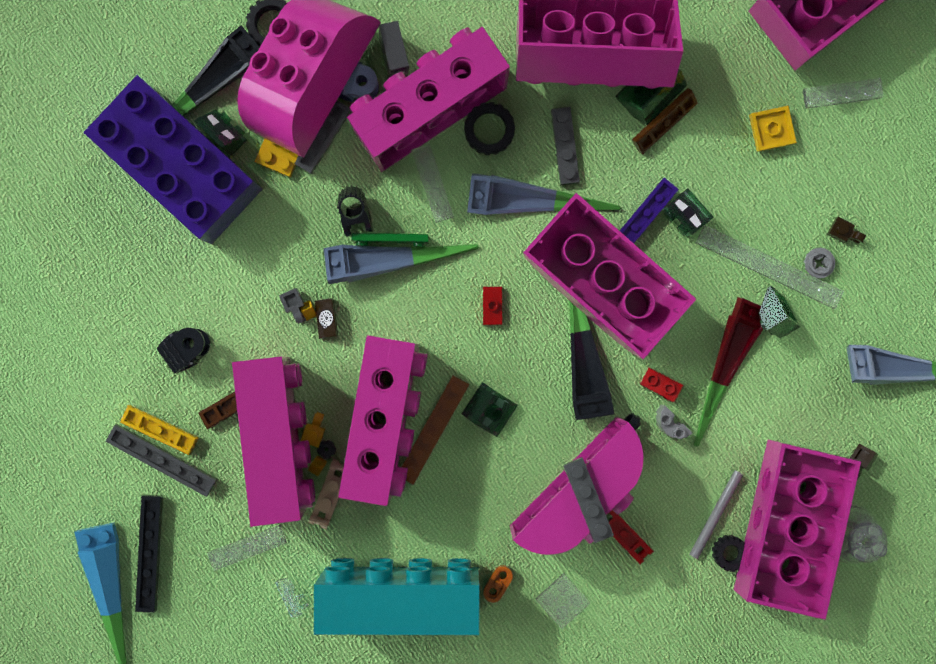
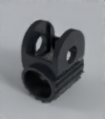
M346 186L339 193L337 204L345 236H351V225L362 222L365 224L366 231L372 232V220L366 203L365 193L362 192V188L359 189L357 186ZM348 197H354L361 204L358 207L350 208L343 203V200Z
M183 328L169 334L159 344L157 350L172 372L177 374L199 363L198 360L208 353L211 341L208 334L201 329ZM193 339L194 346L191 348L190 341Z

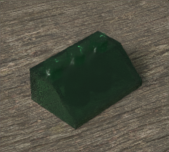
M678 69L674 87L651 89L644 86L626 85L615 97L635 119L648 125L687 86L682 70Z

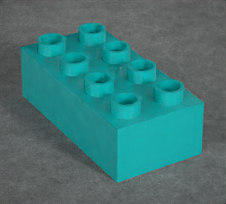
M352 558L332 559L331 567H326L314 584V635H479V567H471V560L465 558L449 559L448 567H432V560L428 558L410 559L409 567H393V559L390 558L371 559L370 567H354V559Z

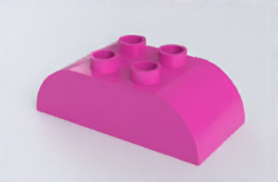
M290 0L282 8L278 17L270 24L267 36L259 50L251 57L250 65L241 80L238 92V110L244 125L251 132L304 158L381 22L375 17L331 0Z
M577 193L523 252L527 261L553 287L612 339L641 359H644L696 300L693 295Z
M615 417L574 459L583 458L606 515L611 510L618 515L632 503L634 497L629 492L635 487L640 478L644 458L642 444L634 428L629 422ZM565 469L509 525L513 541L524 549L538 554L552 555L563 553L577 546L583 539L589 544L594 542Z

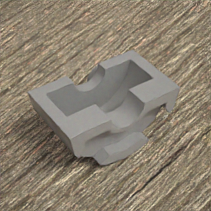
M661 404L656 411V424L661 432L677 439H683L692 434L683 423H674L673 418L675 415L665 405Z

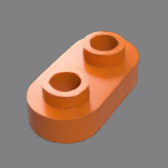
M500 565L493 571L483 589V594L487 601L495 603L502 598L513 578L512 571L508 566ZM501 572L506 573L504 578L499 576ZM495 588L497 591L495 594H491L489 590Z

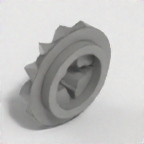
M825 248L812 249L806 254V258L803 261L805 263L804 270L809 273V276L815 278H825L835 268V258ZM822 258L821 264L823 265V267L820 266L816 268L817 263L815 262V260H820Z

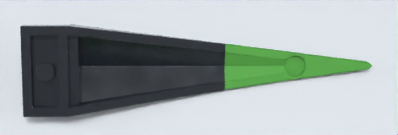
M242 25L224 39L206 65L172 104L183 116L242 77L247 71L251 57L260 47Z
M569 301L572 402L575 419L577 421L614 415L611 392L587 316Z

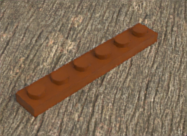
M454 375L412 447L411 453H409V456L402 465V467L408 468L406 481L413 485L470 385Z

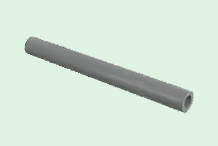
M734 470L689 554L692 557L699 558L743 474Z

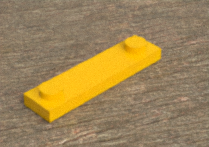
M132 405L127 406L120 423L187 455H191L199 438Z

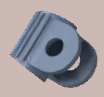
M358 62L339 98L353 102L369 94L374 99L379 91L375 72L370 67ZM361 82H366V85L359 86Z

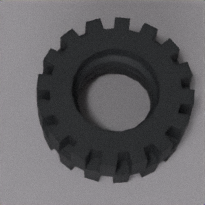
M733 535L719 537L718 541L714 542V548L712 547V557L716 564L726 571H739L745 542ZM729 545L735 546L738 550L737 557L732 561L725 560L723 557L724 549Z

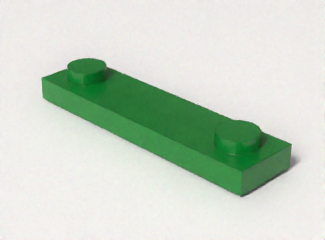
M352 233L351 241L356 243V246H368V243L414 244V247H425V244H429V235Z

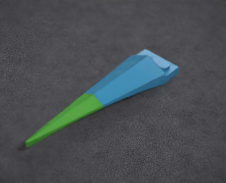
M115 522L77 530L74 533L79 549L78 555L118 664H127L121 605L119 538Z

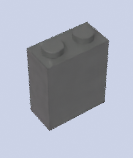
M398 21L380 24L379 41L388 77L390 78L399 72H403L407 77L409 63Z

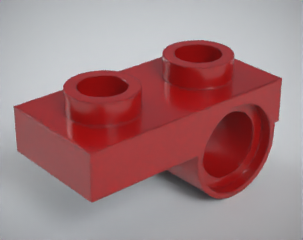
M648 368L640 382L641 386L673 403L676 402L684 385L651 368Z

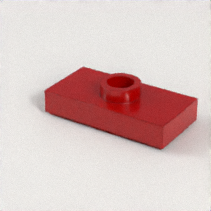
M483 287V325H502V287Z

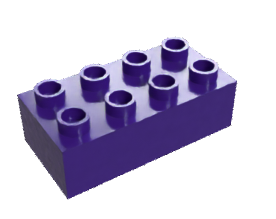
M138 75L132 79L83 132L198 239L211 245L263 190Z

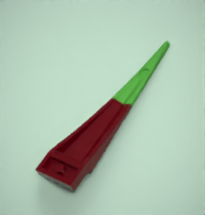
M737 297L732 315L728 316L694 442L696 447L699 446L712 416L735 373L765 328L769 313L761 308L763 306L747 299Z

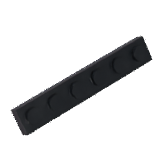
M141 495L135 612L154 613L157 611L163 495Z

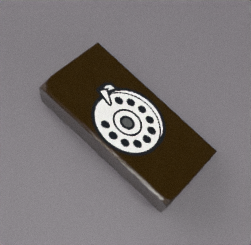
M328 298L315 301L319 339L337 337L338 329L334 299Z

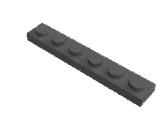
M118 424L114 425L105 441L206 497L210 494L217 481V478Z

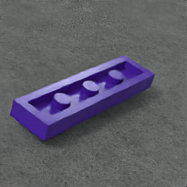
M664 177L619 231L631 242L635 243L679 189Z

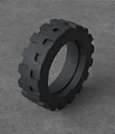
M258 0L255 6L252 5L250 7V13H247L246 27L248 34L259 47L265 39L257 29L259 18L270 10L281 11L287 4L285 0Z
M484 102L479 106H475L467 115L464 124L465 138L470 147L480 154H499V152L506 150L513 140L515 133L514 118L511 116L510 111L507 108H503L501 104H494L495 102L485 104ZM495 114L504 121L506 127L505 134L499 142L485 144L475 136L474 124L480 116Z

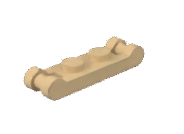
M333 459L308 522L313 525L318 524L325 530L329 526L339 500L342 475L341 477L335 475V471H341L343 474L344 464L339 463V460ZM320 511L326 513L325 518L318 516Z

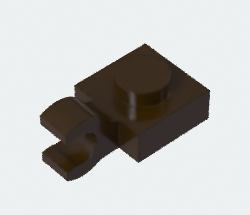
M840 217L834 219L827 235L843 243L847 242L848 239L857 244L863 243L866 237L865 234L853 230L854 224Z
M858 444L850 459L861 461L857 480L862 473V469L868 471L878 456L876 452L861 444Z

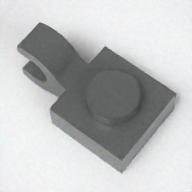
M298 288L279 295L285 312H292L296 323L300 324L306 321L300 309L305 304Z

